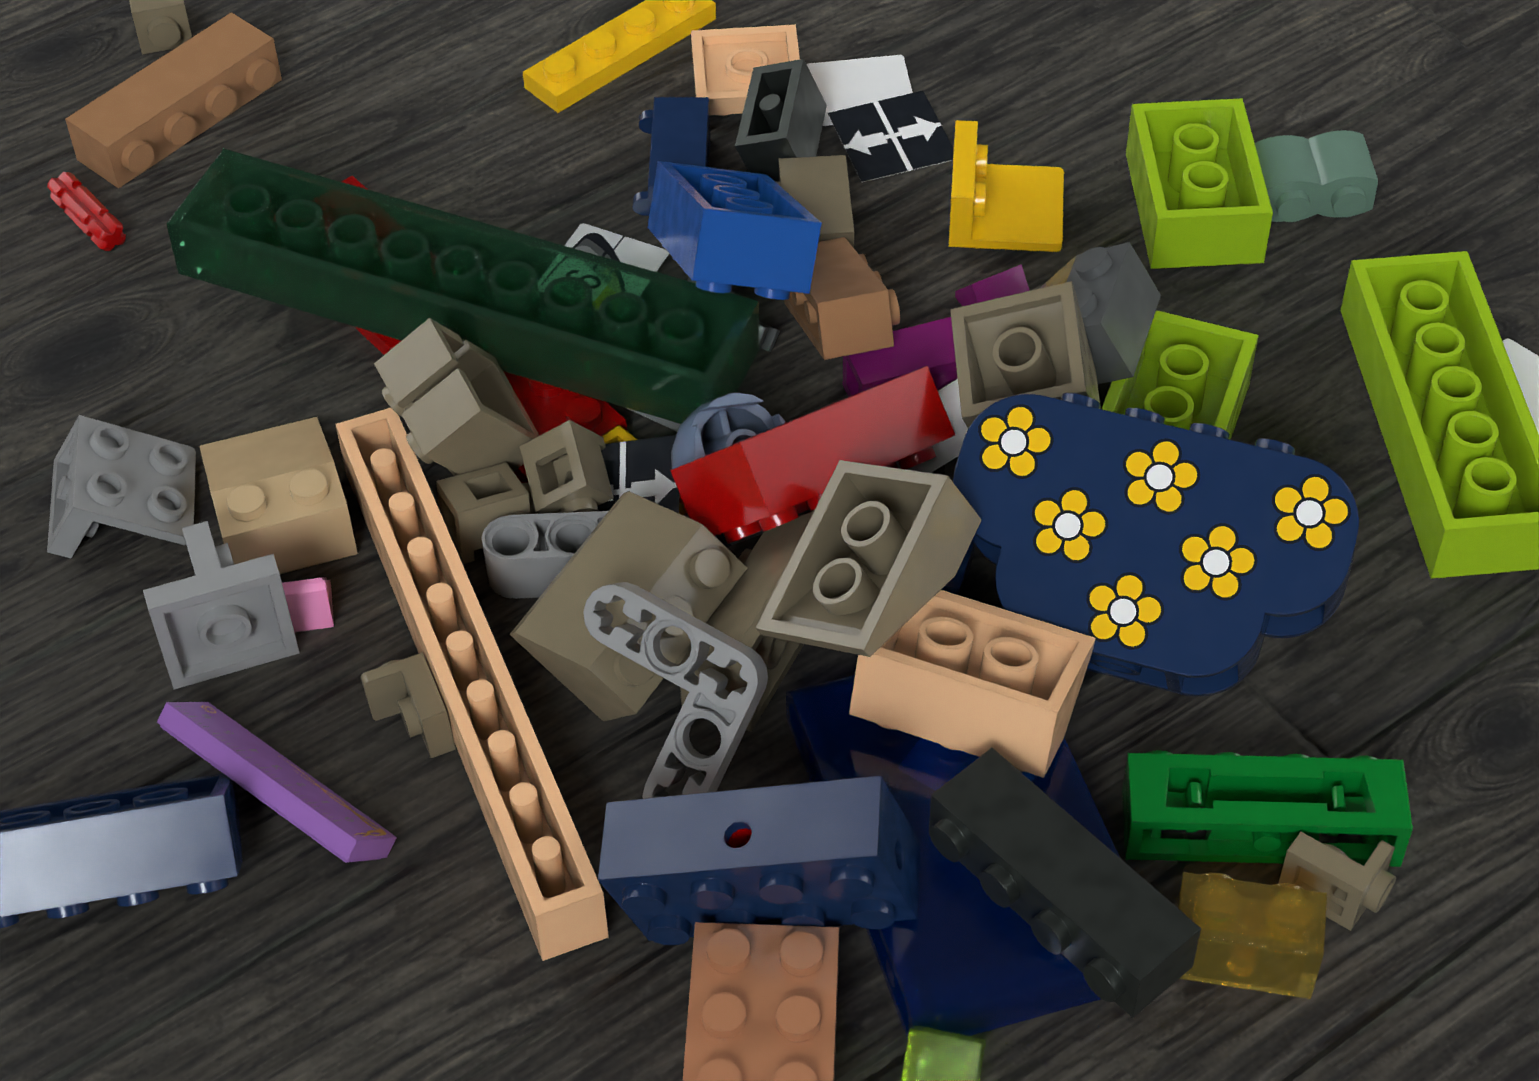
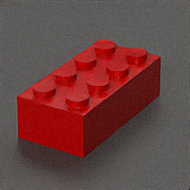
M925 366L670 471L689 518L703 524L714 536L723 533L727 544L761 530L764 532L799 518L798 514L809 510V508L811 511L815 510L839 460L898 468L896 463L898 461L901 469H908L935 458L936 454L933 445L955 436V433L929 368Z

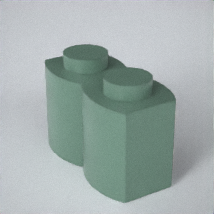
M1341 130L1322 133L1309 139L1300 136L1283 135L1266 138L1255 143L1273 211L1272 222H1296L1316 214L1327 217H1352L1373 209L1378 178L1363 134Z

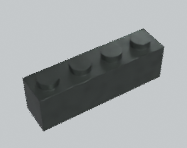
M993 748L931 794L929 835L936 849L949 861H959L980 880L982 888L993 902L1003 908L1010 907L1031 926L1036 939L1045 949L1053 954L1058 955L1061 953L1083 973L1091 990L1102 1000L1110 1003L1115 1002L1134 1018L1193 967L1201 928Z

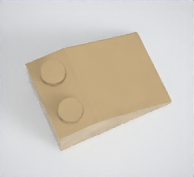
M317 417L199 446L224 544L228 543L234 564L274 554L279 573L283 574L358 554L346 499L333 457Z

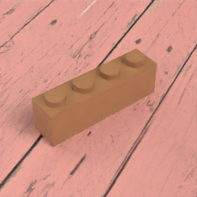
M232 12L67 117L65 120L77 160L119 189L280 82L282 77L274 39Z

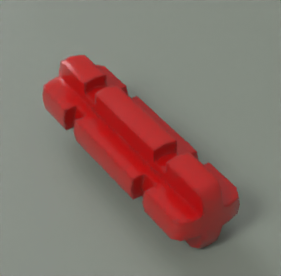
M62 172L58 178L51 177L47 188L51 191V199L60 208L65 209L64 212L86 235L91 237V240L101 250L111 251L115 245H122L125 242L126 235L122 232L123 224L114 215L108 213L109 210L86 187L81 186L82 183L74 174Z

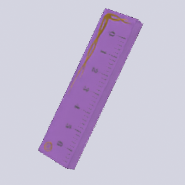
M166 702L157 721L163 730L342 861L347 863L387 858L397 838L215 706L209 702Z

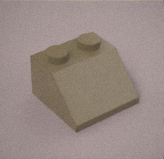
M1072 281L950 309L961 415L968 429L976 417L987 407L1001 399L1015 395L1036 394L1061 400L1063 393H1076L1093 398L1100 403L1096 370Z

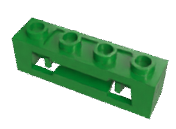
M1162 750L1147 753H1128L1122 787L1125 860L1284 864L1287 850L1299 833L1303 832L1319 841V834H1327L1329 836H1338V834L1360 835L1362 843L1326 844L1339 848L1348 858L1363 866L1381 840L1395 847L1389 866L1401 867L1413 830L1403 760L1377 759L1366 755L1352 758H1316L1303 754H1288L1282 757L1241 756L1233 752H1222L1215 755L1173 754ZM1162 830H1186V833L1207 830L1205 840L1160 838Z

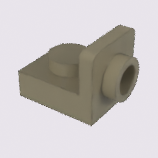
M423 652L402 660L389 661L379 668L367 671L361 675L369 710L375 721L401 713L409 737L421 734L430 758L456 750L447 710Z
M1300 832L1287 850L1277 890L1351 931L1366 908L1377 913L1387 900L1396 881V876L1387 872L1395 847L1381 840L1363 866L1348 858L1339 848L1321 843Z

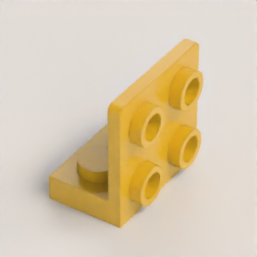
M956 120L949 247L1061 251L1063 241L1064 170L1060 167L987 164L988 145L977 144L978 121Z

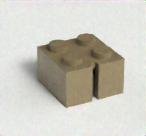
M429 318L374 363L386 385L382 389V395L388 405L399 416L404 418L410 430V433L406 436L408 444L422 461L427 464L436 462L446 467L454 476L505 462L514 472L524 464L520 446L538 437L539 434L494 356L467 340L463 342L459 335Z

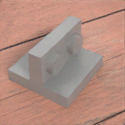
M208 521L182 528L195 576L143 590L173 689L299 654L274 554L234 564L228 543L218 546L214 545Z

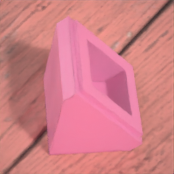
M322 577L282 583L294 632L334 627L330 580Z

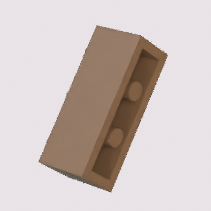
M845 237L818 242L810 294L790 292V297L784 300V304L822 358L827 360L894 347L892 325L900 323V309L895 291L886 288L880 273L871 270L863 253L858 254Z

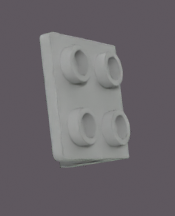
M79 415L54 459L47 552L72 558L83 537H93L99 523L186 545L182 528L194 525L195 449L188 445Z

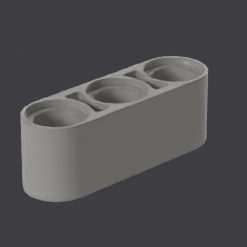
M609 511L508 515L491 521L482 534L489 586L495 593L506 598H539Z

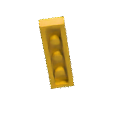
M645 0L523 71L524 88L554 111L560 113L689 36L692 30H699L716 20V3L712 0Z

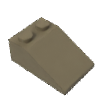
M839 460L755 629L761 635L871 657L955 577L981 523V518L947 475Z

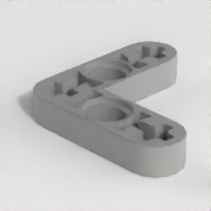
M620 582L598 588L586 600L583 612L584 622L590 635L605 646L689 692L647 779L642 795L643 799L671 796L668 792L664 791V787H670L678 783L683 778L688 767L706 771V777L701 772L690 776L682 795L716 792L766 689L768 673L767 666L762 657L752 648L637 585ZM623 599L625 601L623 613L639 623L651 620L652 613L656 616V619L650 623L645 631L629 623L613 628L611 626L613 615L605 609L606 604ZM670 626L681 628L687 633L691 641L690 656L683 664L670 662L661 652V635ZM643 635L640 645L637 640ZM711 645L714 647V651L708 656ZM705 660L723 668L738 662L742 665L739 676L748 682L747 687L738 688L730 693L725 689L728 678L724 674L713 668H708L700 671L698 677L695 675V671ZM704 718L710 720L720 731L721 744L715 755L706 756L693 748L689 732L691 725L696 719ZM676 757H677L682 763H677V762H676Z

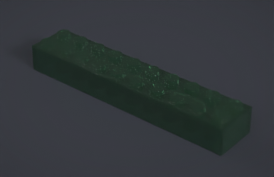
M227 149L221 151L166 223L178 274L398 340H403L427 319L431 318L459 335L463 342L467 340L494 356L501 369L505 372L682 424L699 406L730 393H736L759 351V301L731 293L705 291L697 288L696 283Z

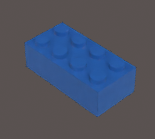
M663 161L657 162L647 228L662 244V247L669 252L673 260L684 270V273L691 280L696 281L697 288L715 293H730L732 285L754 287L756 295L778 300L789 299L790 292L810 294L822 222L766 174Z

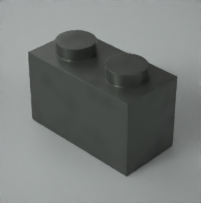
M804 59L754 67L735 147L750 173L766 174L775 182L779 181V158L816 157L827 105Z

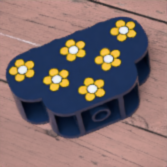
M1063 393L1061 400L1036 394H1021L1001 399L982 411L972 422L965 434L955 467L953 483L981 518V523L973 537V541L979 551L996 565V587L1004 609L1096 638L1087 667L1089 671L1181 695L1197 697L1215 695L1232 688L1248 675L1260 655L1265 636L1292 638L1307 634L1323 625L1335 613L1343 599L1352 567L1359 529V517L1355 499L1349 487L1337 473L1320 462L1294 455L1295 448L1289 444L1263 438L1257 439L1255 445L1229 440L1230 434L1226 430L1203 423H1193L1189 430L1165 425V419L1161 415L1139 408H1127L1125 415L1099 409L1101 404L1097 400L1076 393Z

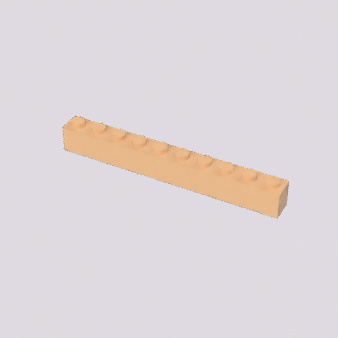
M387 408L335 424L346 475L418 653L423 652L447 710L454 743L542 961L609 938L603 890L415 452L408 444L407 434L399 415L392 408Z

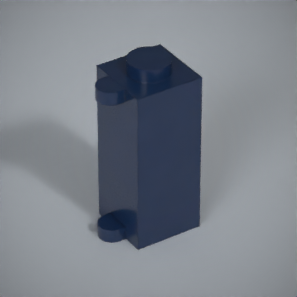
M654 97L653 110H645L640 114V130L652 135L648 191L638 192L634 195L632 207L635 213L643 216H649L658 161L709 167L711 139L709 97Z

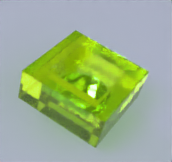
M914 1025L909 1031L901 1081H980L986 1040Z

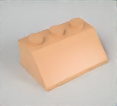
M940 590L871 657L858 655L849 714L874 722L883 728L896 729L938 743L947 749L960 750L978 757L993 748L1020 772H1027L1044 778L1065 736L1096 638Z

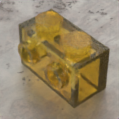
M1183 872L1176 907L1201 928L1194 965L1179 979L1311 999L1324 955L1327 893L1308 891L1300 886L1289 883L1268 885L1235 880L1221 873H1205L1201 875Z

